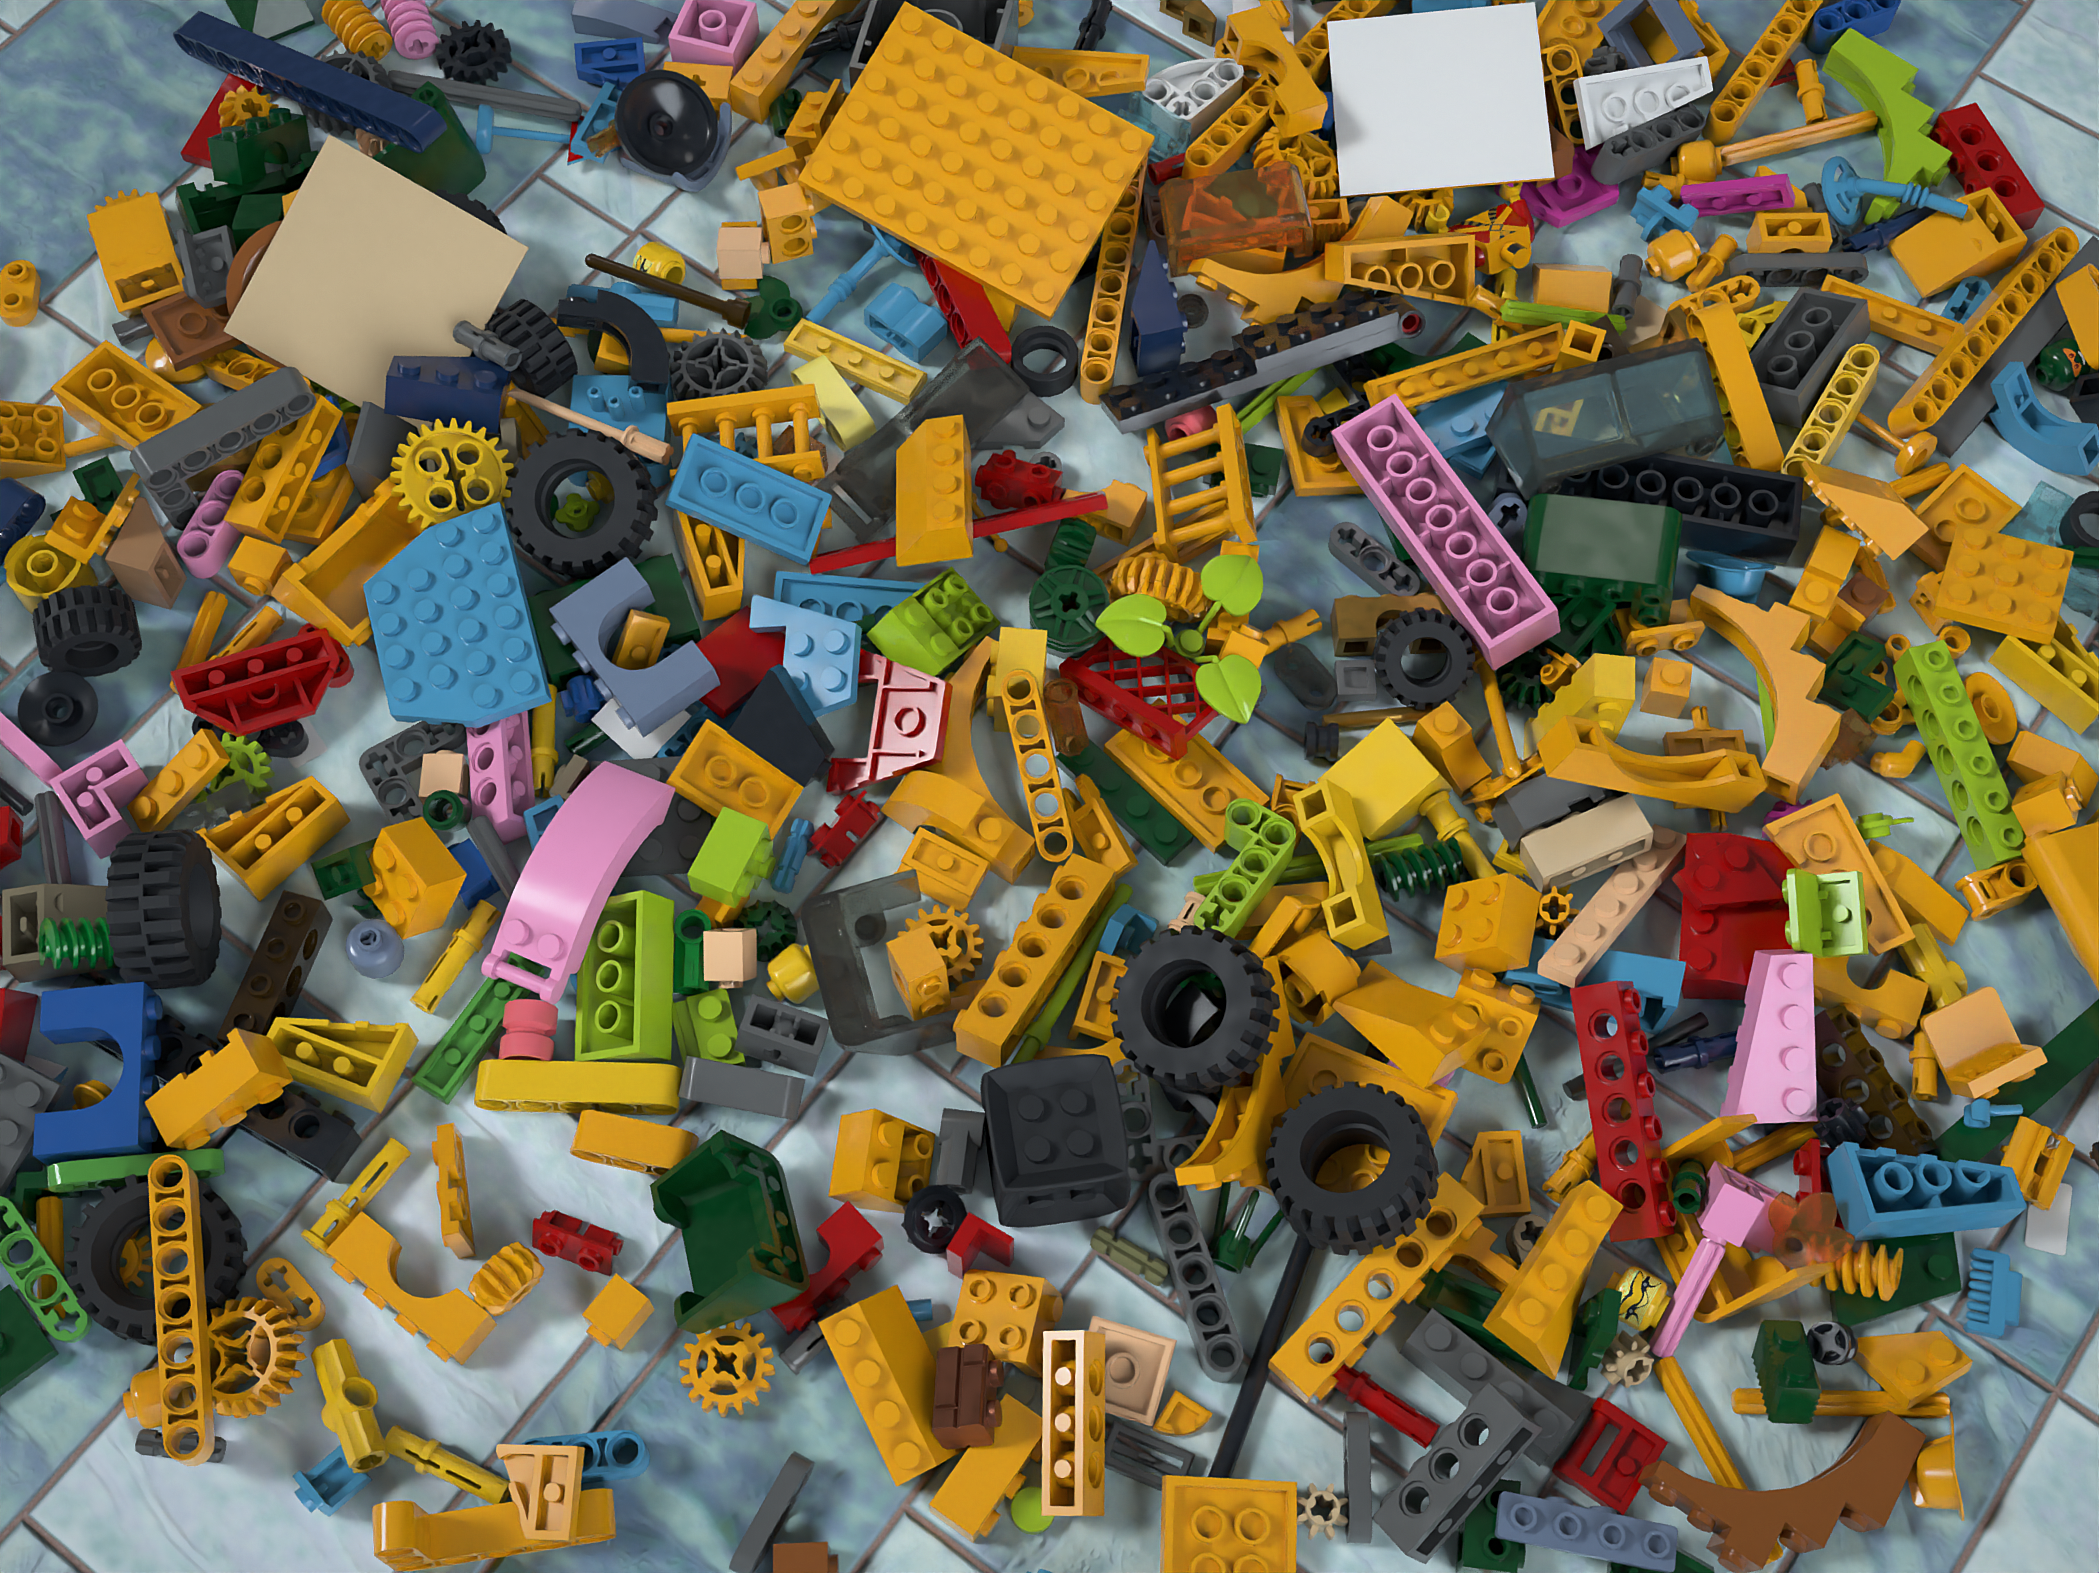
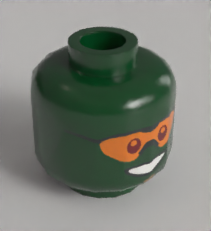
M2063 338L2039 352L2035 358L2034 376L2041 385H2045L2053 391H2063L2075 385L2080 375L2089 374L2091 366L2084 359L2077 341L2072 338Z

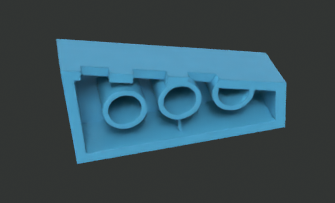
M1843 1142L1822 1162L1848 1242L2003 1227L2027 1208L2012 1167L1960 1159L1956 1163L1937 1160L1935 1155L1920 1154L1918 1157L1896 1154L1895 1149L1878 1147L1876 1150L1859 1148V1144Z

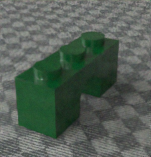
M274 108L268 111L269 115L247 118L245 119L246 124L224 127L221 129L222 133L207 138L214 181L245 185L266 176L264 162L279 165L289 163L290 166L300 162V154L311 152L306 115L291 113L288 108Z

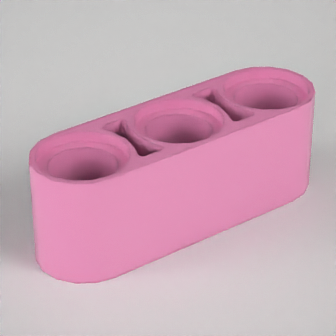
M227 470L218 474L178 540L177 551L191 575L196 578L205 579L215 575L222 567L241 534L240 531L223 520L235 496L234 494L244 478V474L238 470Z

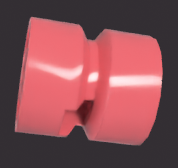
M517 999L506 1003L502 1026L506 1028L507 1034L501 1037L498 1059L553 1061L555 1042L550 1037L556 1034L558 1008L548 1002L533 999Z

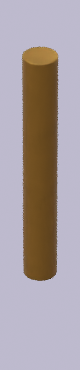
M1409 706L1322 715V726H1327L1329 723H1338L1339 729L1380 725L1388 717L1394 723L1418 721L1434 709L1432 706H1425V710Z

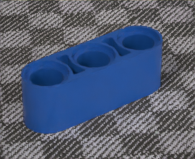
M1843 0L1820 9L1815 14L1805 38L1806 47L1813 53L1824 55L1830 52L1831 47L1849 28L1854 29L1867 38L1883 33L1889 29L1901 0Z

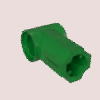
M689 909L680 913L674 925L673 993H679L683 996H693L709 991V981H704L703 934L697 939H689L682 934L683 930L690 926L699 927L703 932L711 930L710 919L704 912L697 909Z

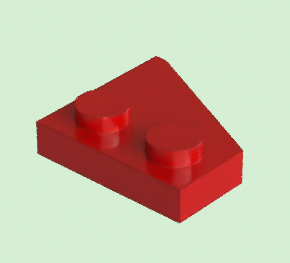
M1737 834L1684 867L1671 878L1697 911L1715 910L1719 906L1740 908L1747 906L1749 903L1759 902L1775 905L1783 899L1782 890Z

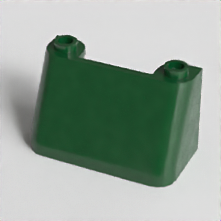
M427 81L412 94L411 98L434 108L445 120L447 130L421 154L391 142L372 159L430 192H437V189L447 190L449 194L456 195L459 192L468 195L486 178L487 172L483 158L441 89Z
M318 150L300 154L301 163H297L290 167L289 163L282 164L281 170L266 173V176L245 185L228 183L213 187L212 183L204 184V191L197 190L194 182L176 186L175 203L187 232L195 235L225 225L232 230V224L242 195L281 193L287 195L300 189L319 154Z
M720 1130L650 1184L654 1203L653 1210L657 1218L665 1224L681 1229L694 1293L686 1291L676 1297L674 1301V1318L677 1322V1328L694 1334H701L791 1301L808 1290L810 1278L785 1173L781 1164L772 1153L724 1130Z

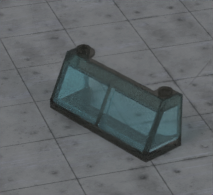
M1695 337L1510 383L1490 418L1485 432L1524 499L1529 500L1538 494H1556L1561 489V484L1566 477L1685 446V452L1689 456H1705L1716 448L1717 441L1726 428L1705 349L1699 339Z

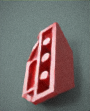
M323 628L174 670L170 674L184 709L228 733L240 737L315 715L340 664V659L327 629Z

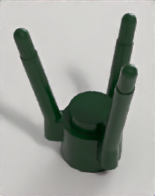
M1222 1182L1213 1236L1208 1250L1213 1252L1211 1259L1215 1265L1227 1271L1241 1274L1244 1266L1251 1268L1256 1255L1281 1223L1284 1215L1281 1209H1279L1251 1247H1249L1250 1239L1244 1233L1260 1196L1258 1190H1253L1235 1231L1227 1229L1225 1235H1223L1231 1182Z

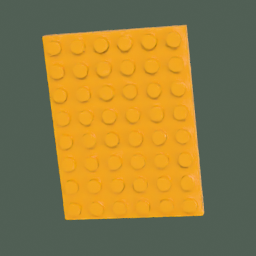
M904 1L800 174L798 184L1050 322L1153 145L1155 136Z

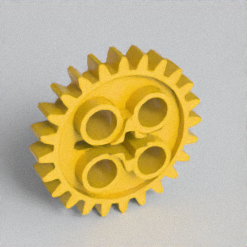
M455 418L451 419L449 428H444L442 422L436 419L433 431L425 424H421L419 429L421 437L409 432L407 442L410 446L405 444L398 445L397 452L403 458L393 457L391 466L399 471L391 472L389 481L400 485L392 488L391 496L403 497L398 503L397 509L398 511L410 509L411 512L407 522L411 523L417 519L421 520V533L430 526L500 502L504 507V499L511 498V491L505 488L509 477L506 475L513 472L514 464L502 462L507 457L509 451L507 449L496 451L495 447L499 438L495 437L486 441L484 439L485 427L475 434L471 432V421H468L464 428L460 429ZM442 449H447L449 452L453 478L460 480L457 493L465 508L464 511L458 510L455 487L452 480H446L449 466L441 451ZM460 452L471 453L475 457L476 463L466 465L459 461L457 454ZM424 459L433 460L437 463L439 470L435 472L424 471L419 462ZM472 487L480 488L485 492L486 499L476 501L468 495L467 490ZM434 495L444 496L448 500L449 506L439 509L431 504L429 498Z

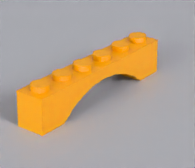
M796 0L730 81L729 87L733 111L762 125L770 115L769 108L771 103L784 93L796 65L813 39L834 18L844 13L852 12L861 0Z
M1564 715L1537 743L1547 777L1738 814L1767 787L1754 754L1726 748L1687 756L1641 754L1627 750L1614 743L1602 731L1597 721Z

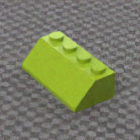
M645 890L608 898L593 931L581 967L577 972L574 1061L660 1063L671 1061L674 900Z

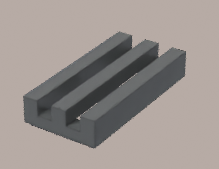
M1115 1420L1105 1441V1468L1159 1491H1162V1478L1110 1457L1111 1451L1167 1475L1188 1476L1196 1455ZM1117 1435L1182 1461L1181 1469L1116 1442Z

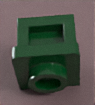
M46 1165L42 1167V1171L17 1173L16 1187H12L9 1200L20 1209L29 1224H36V1202L38 1199L49 1196H56L59 1199L82 1197L83 1191H50L48 1189V1166Z

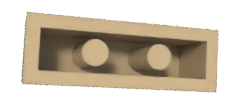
M1631 793L1619 798L1613 796L1603 800L1597 807L1584 813L1573 812L1564 817L1560 823L1548 828L1538 827L1531 830L1521 839L1519 858L1538 891L1545 895L1551 892L1553 886L1560 889L1650 851L1654 831Z

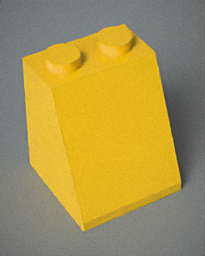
M1389 717L1317 779L1318 782L1327 779L1350 793L1362 838L1366 836L1371 841L1382 840L1419 814V807L1430 797L1442 791L1449 793L1453 789Z

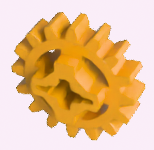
M934 904L932 914L927 915L920 908L918 909V921L910 918L905 920V928L908 932L898 931L897 937L924 926L946 964L948 983L953 982L958 987L963 984V975L971 979L975 977L973 965H982L983 954L979 951L984 950V939L977 937L980 934L978 924L968 926L970 917L967 912L957 917L955 916V906L951 905L946 913H941L939 905ZM962 937L965 939L967 944V952L965 955L962 953V949L959 947L960 939Z
M734 1321L726 1324L724 1329H720V1327L712 1329V1332L707 1335L705 1333L696 1334L699 1341L696 1345L685 1343L684 1349L690 1355V1359L679 1360V1367L681 1370L689 1372V1374L683 1376L680 1381L683 1388L694 1387L688 1394L692 1403L703 1398L701 1407L703 1412L708 1414L715 1405L718 1406L721 1417L726 1418L729 1407H735L738 1414L743 1415V1403L749 1401L757 1407L760 1404L756 1395L758 1390L763 1392L771 1390L770 1384L764 1377L775 1375L776 1370L773 1365L765 1362L773 1358L774 1354L772 1348L760 1349L766 1342L765 1335L761 1332L751 1337L753 1328L750 1323L746 1322L741 1330H738ZM727 1340L738 1341L734 1346L719 1344V1342ZM705 1354L708 1358L707 1369L701 1373L702 1377L699 1378V1364ZM716 1356H719L723 1362L726 1361L728 1364L734 1365L738 1380L732 1374L729 1375L728 1372L721 1371ZM756 1357V1371L750 1382L747 1378V1367L753 1363L752 1359ZM720 1390H734L736 1392L732 1395L716 1394Z

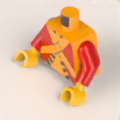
M1522 182L1513 183L1514 187H1509L1507 184L1500 185L1499 194L1502 199L1511 202L1509 206L1503 203L1448 228L1446 223L1450 216L1449 210L1445 206L1439 205L1435 212L1436 217L1429 211L1425 220V228L1430 233L1459 232L1475 235V270L1487 275H1493L1511 266L1518 269L1525 267L1529 263L1532 254L1531 243L1535 239L1532 215L1526 200L1521 199L1519 196Z

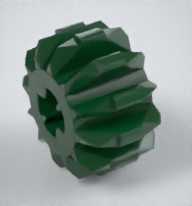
M1077 517L1061 519L1046 556L1045 570L1048 571L1059 565H1078L1085 568L1097 535L1096 528L1088 524L1087 521Z
M1539 646L1534 648L1533 652L1526 651L1496 670L1499 690L1505 692L1503 696L1504 703L1511 700L1517 701L1518 711L1525 704H1528L1535 712L1539 709L1541 703H1551L1555 696L1541 682L1540 675L1541 668L1546 664H1550L1553 658L1550 655L1542 656Z

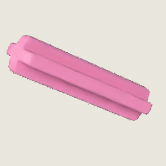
M1705 1237L1700 1241L1649 1342V1350L1661 1358L1673 1356L1725 1253V1248L1721 1244Z

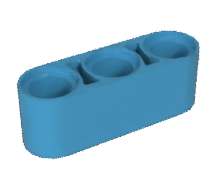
M632 1430L539 1437L526 1440L521 1444L580 1446L593 1450V1460L582 1470L581 1483L632 1479L644 1473L650 1463L648 1447L639 1434ZM629 1444L638 1446V1455L634 1461L629 1464L617 1462V1454L622 1447Z

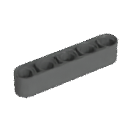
M1169 1172L1161 1173L1150 1182L1146 1199L1147 1210L1165 1262L1170 1267L1169 1274L1202 1370L1212 1381L1219 1383L1228 1382L1237 1375L1244 1356L1243 1347L1186 1185L1178 1186L1176 1174ZM1160 1190H1169L1176 1195L1177 1201L1172 1204H1163L1157 1200L1155 1194ZM1174 1229H1182L1189 1233L1191 1240L1186 1244H1177L1170 1239L1169 1233ZM1188 1269H1197L1203 1273L1205 1281L1198 1285L1189 1284L1185 1281L1183 1272ZM1202 1309L1213 1310L1217 1313L1219 1322L1212 1326L1204 1325L1198 1320L1197 1312ZM1221 1349L1231 1354L1234 1363L1229 1367H1219L1211 1359L1212 1352Z

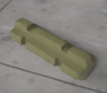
M1100 1226L1095 1231L1090 1241L1092 1249L1103 1255L1107 1252L1110 1254L1109 1259L1138 1276L1140 1273L1144 1274V1279L1155 1286H1160L1165 1281L1170 1270L1166 1262L1157 1257L1154 1260L1151 1259L1149 1252L1123 1237L1117 1239L1114 1236L1115 1232L1104 1226Z

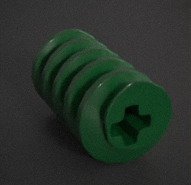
M1451 837L1447 843L1442 840L1434 841L1432 847L1426 843L1421 844L1416 851L1412 847L1405 848L1401 855L1397 851L1388 852L1386 859L1381 854L1376 855L1374 858V869L1380 888L1385 893H1389L1393 902H1398L1400 889H1404L1410 899L1415 897L1416 885H1419L1423 894L1427 895L1430 894V882L1434 881L1439 891L1445 890V878H1449L1452 885L1460 883V875L1463 874V857L1457 840Z

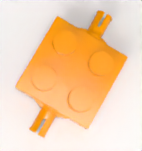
M1696 706L1690 710L1694 728L1685 732H1666L1662 740L1665 756L1695 755L1724 748L1747 753L1743 730H1721L1710 727L1707 707L1702 706L1700 709V706ZM1755 798L1746 807L1752 806ZM1673 801L1674 809L1700 808L1708 810L1711 831L1716 832L1718 830L1722 832L1728 829L1724 811Z

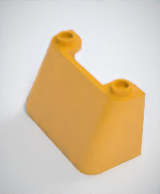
M389 477L374 490L375 495L362 503L355 513L310 555L304 556L298 564L295 562L281 575L270 593L281 605L318 629L326 628L330 637L347 648L353 643L360 647L373 635L363 584L421 534L420 526L422 521L417 519L414 522L408 523L407 518L411 512L410 509L398 511V503L403 497L391 496L392 488L397 485L389 481Z

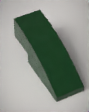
M1432 1268L1430 1269L1424 1281L1426 1286L1415 1300L1416 1306L1427 1313L1433 1308L1473 1341L1535 1371L1538 1370V1368L1482 1326L1502 1294L1442 1269L1437 1273Z

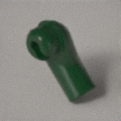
M787 89L785 93L778 96L770 105L769 112L774 135L778 138L785 137L784 135L789 127L788 119L797 112L802 102V95L797 89Z

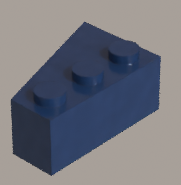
M393 356L386 375L384 414L434 423L436 419H439L445 425H450L451 419L455 418L458 427L464 428L465 424L471 421L473 430L479 431L485 427L486 432L498 434L500 419L503 418L509 398L507 393L510 391L512 371L503 369V367L493 361H484L478 357Z

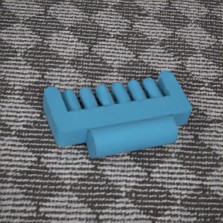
M1975 1248L1970 1253V1258L1973 1260L1970 1266L1973 1269L1990 1272V1274L1972 1270L1969 1276L1972 1279L1989 1282V1284L1970 1281L1968 1286L1974 1290L1988 1292V1294L1969 1291L1967 1295L1972 1300L1986 1302L1987 1304L1969 1301L1967 1302V1308L1987 1314L1968 1311L1966 1318L1969 1321L1963 1325V1329L1967 1333L1999 1339L2004 1335L2005 1325H2019L2023 1275L2019 1272L2009 1271L2010 1256L2008 1254Z

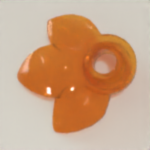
M1781 1191L1773 1199L1769 1206L1768 1220L1775 1231L1772 1239V1250L1779 1262L1792 1268L1806 1266L1812 1260L1832 1263L1843 1257L1852 1248L1856 1239L1855 1236L1846 1230L1834 1226L1837 1218V1204L1832 1193H1813L1805 1197L1799 1204L1784 1191ZM1790 1238L1799 1239L1803 1244V1249L1798 1252L1790 1250L1787 1246V1240Z

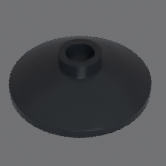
M69 671L61 673L48 672L34 679L24 689L18 702V720L23 731L37 743L50 747L66 746L80 740L90 731L98 714V698L94 688L82 676ZM63 707H68V713L63 718H58V711Z

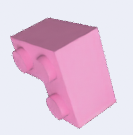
M122 739L49 780L81 834L101 860L116 850L115 845L121 839L133 833L119 809L132 802L150 783Z
M1714 1161L1705 1177L1707 1191L1701 1199L1700 1208L1695 1212L1697 1222L1700 1228L1703 1229L1702 1234L1722 1246H1725L1728 1241L1738 1247L1743 1246L1755 1253H1759L1763 1249L1774 1255L1798 1212L1793 1200Z

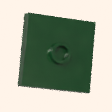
M10 1284L0 1290L1 1397L59 1354L17 1290Z

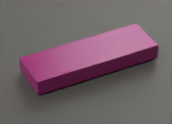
M1788 174L1683 185L1680 192L1683 204L1689 203L1698 209V217L1794 207L1795 195Z

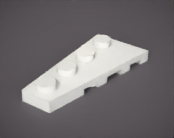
M1707 56L1581 77L1574 80L1573 84L1585 149L1589 150L1605 142L1610 137L1644 124L1712 92L1713 86Z

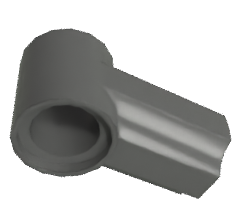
M950 1108L943 1109L939 1145L942 1147L936 1185L948 1187L958 1195L972 1194L977 1166L978 1150L982 1149L986 1113Z

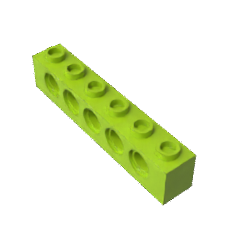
M1945 640L1908 648L1893 665V670L1976 870L1990 869L2013 859H2024L2020 850L2026 846L2024 839L2027 837L2011 807L2013 800Z

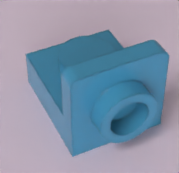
M1124 903L1109 919L1096 951L1114 956L1121 948L1139 955L1142 952L1139 945L1148 938H1153L1159 921Z

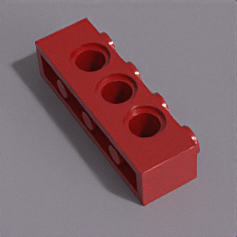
M1972 103L1940 113L1929 137L1952 152L1947 165L1950 173L1956 177L1964 189L1965 195L1990 187L2022 231L2032 229L2044 210L2045 205L1978 104Z

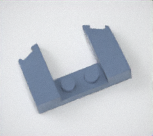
M575 0L571 13L575 33L615 39L642 37L644 43L658 44L660 42L659 35L654 31L661 24H667L673 28L678 18L676 13L636 0Z

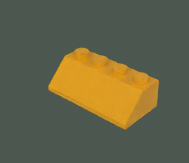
M963 414L926 419L896 450V563L898 567L973 557L971 445Z
M898 1284L818 1322L896 1487L969 1448L970 1445L959 1449L947 1450L942 1448L932 1432L936 1362Z

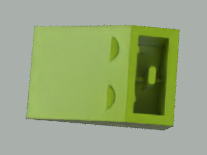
M951 566L892 608L866 635L889 660L937 678L965 655L969 648L974 644L977 645L986 635L995 630L1001 622L969 587L966 580Z

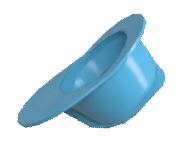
M1688 551L1685 554L1688 559L1706 565L1711 589L1720 590L1725 595L1744 603L1754 604L1758 601L1766 571L1776 568L1772 564L1748 562L1713 552Z

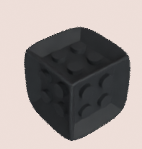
M1079 1054L1031 1060L998 1067L983 1074L980 1084L981 1103L986 1113V1147L992 1189L1000 1225L1020 1228L1081 1221L1114 1213L1128 1205L1131 1179L1128 1173L1129 1158L1126 1130L1117 1081L1108 1056Z

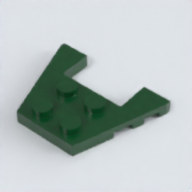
M1954 1232L1867 1240L1870 1254L1873 1256L1876 1255L1881 1245L1886 1246L1889 1259L1894 1258L1899 1248L1903 1249V1264L1898 1288L1889 1301L1881 1300L1878 1287L1871 1298L1863 1297L1861 1290L1848 1294L1845 1293V1290L1836 1289V1291L1829 1293L1832 1321L1841 1322L1851 1328L1960 1292L1962 1287Z

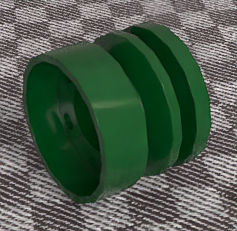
M1059 565L1046 571L1034 583L1029 596L1030 629L1047 630L1048 654L1062 659H1067L1068 657L1080 658L1105 637V633L1095 626L1098 617L1110 605L1109 593L1102 579L1090 569L1078 565ZM1071 601L1076 603V610L1071 608L1067 613L1063 612V604L1068 606Z

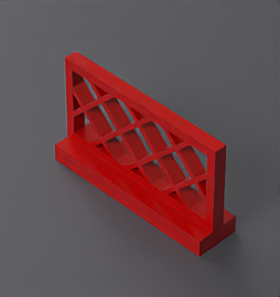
M1106 635L1077 661L1068 657L1059 665L1062 689L1065 694L1176 761H1179L1188 753L1187 742L1219 714L1205 700L1199 701V692L1195 679L1196 672L1200 666L1163 645L1156 653L1150 656L1136 657L1122 650H1113L1115 644ZM1158 657L1164 660V665L1141 667V658ZM1136 659V668L1114 670V661ZM1109 662L1110 670L1094 672L1089 669L1094 663ZM1186 673L1193 677V682L1170 684L1169 675ZM1165 676L1166 684L1143 687L1142 678ZM1138 678V687L1123 689L1115 684V681ZM1194 693L1195 702L1172 704L1171 695ZM1167 695L1166 705L1151 706L1144 702L1146 697ZM1196 713V717L1186 726L1173 719V715Z

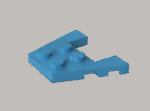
M752 595L749 628L755 633L786 631L783 667L788 671L814 716L817 718L856 703L862 628L850 621L763 596Z

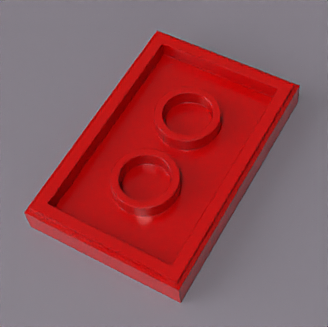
M748 605L696 643V646L714 667L721 683L698 700L722 719L726 718L752 696L770 668L778 664L783 666L785 634L781 631L763 633L752 631L749 628L751 608Z

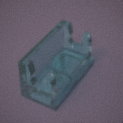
M1135 90L1129 98L1127 112L1120 109L1117 116L1155 136L1154 143L1149 150V159L1159 162L1186 152L1190 144L1191 123Z

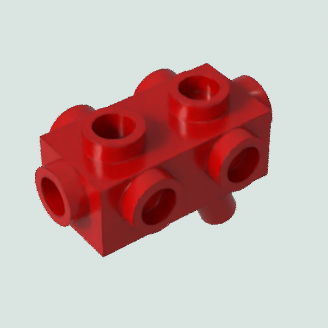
M1011 449L1003 451L1002 455L993 452L986 464L979 466L975 476V486L981 488V499L991 501V505L999 510H1006L1010 507L1021 509L1061 500L1066 492V488L1062 487V471L1048 468L1045 465L1016 459V452Z

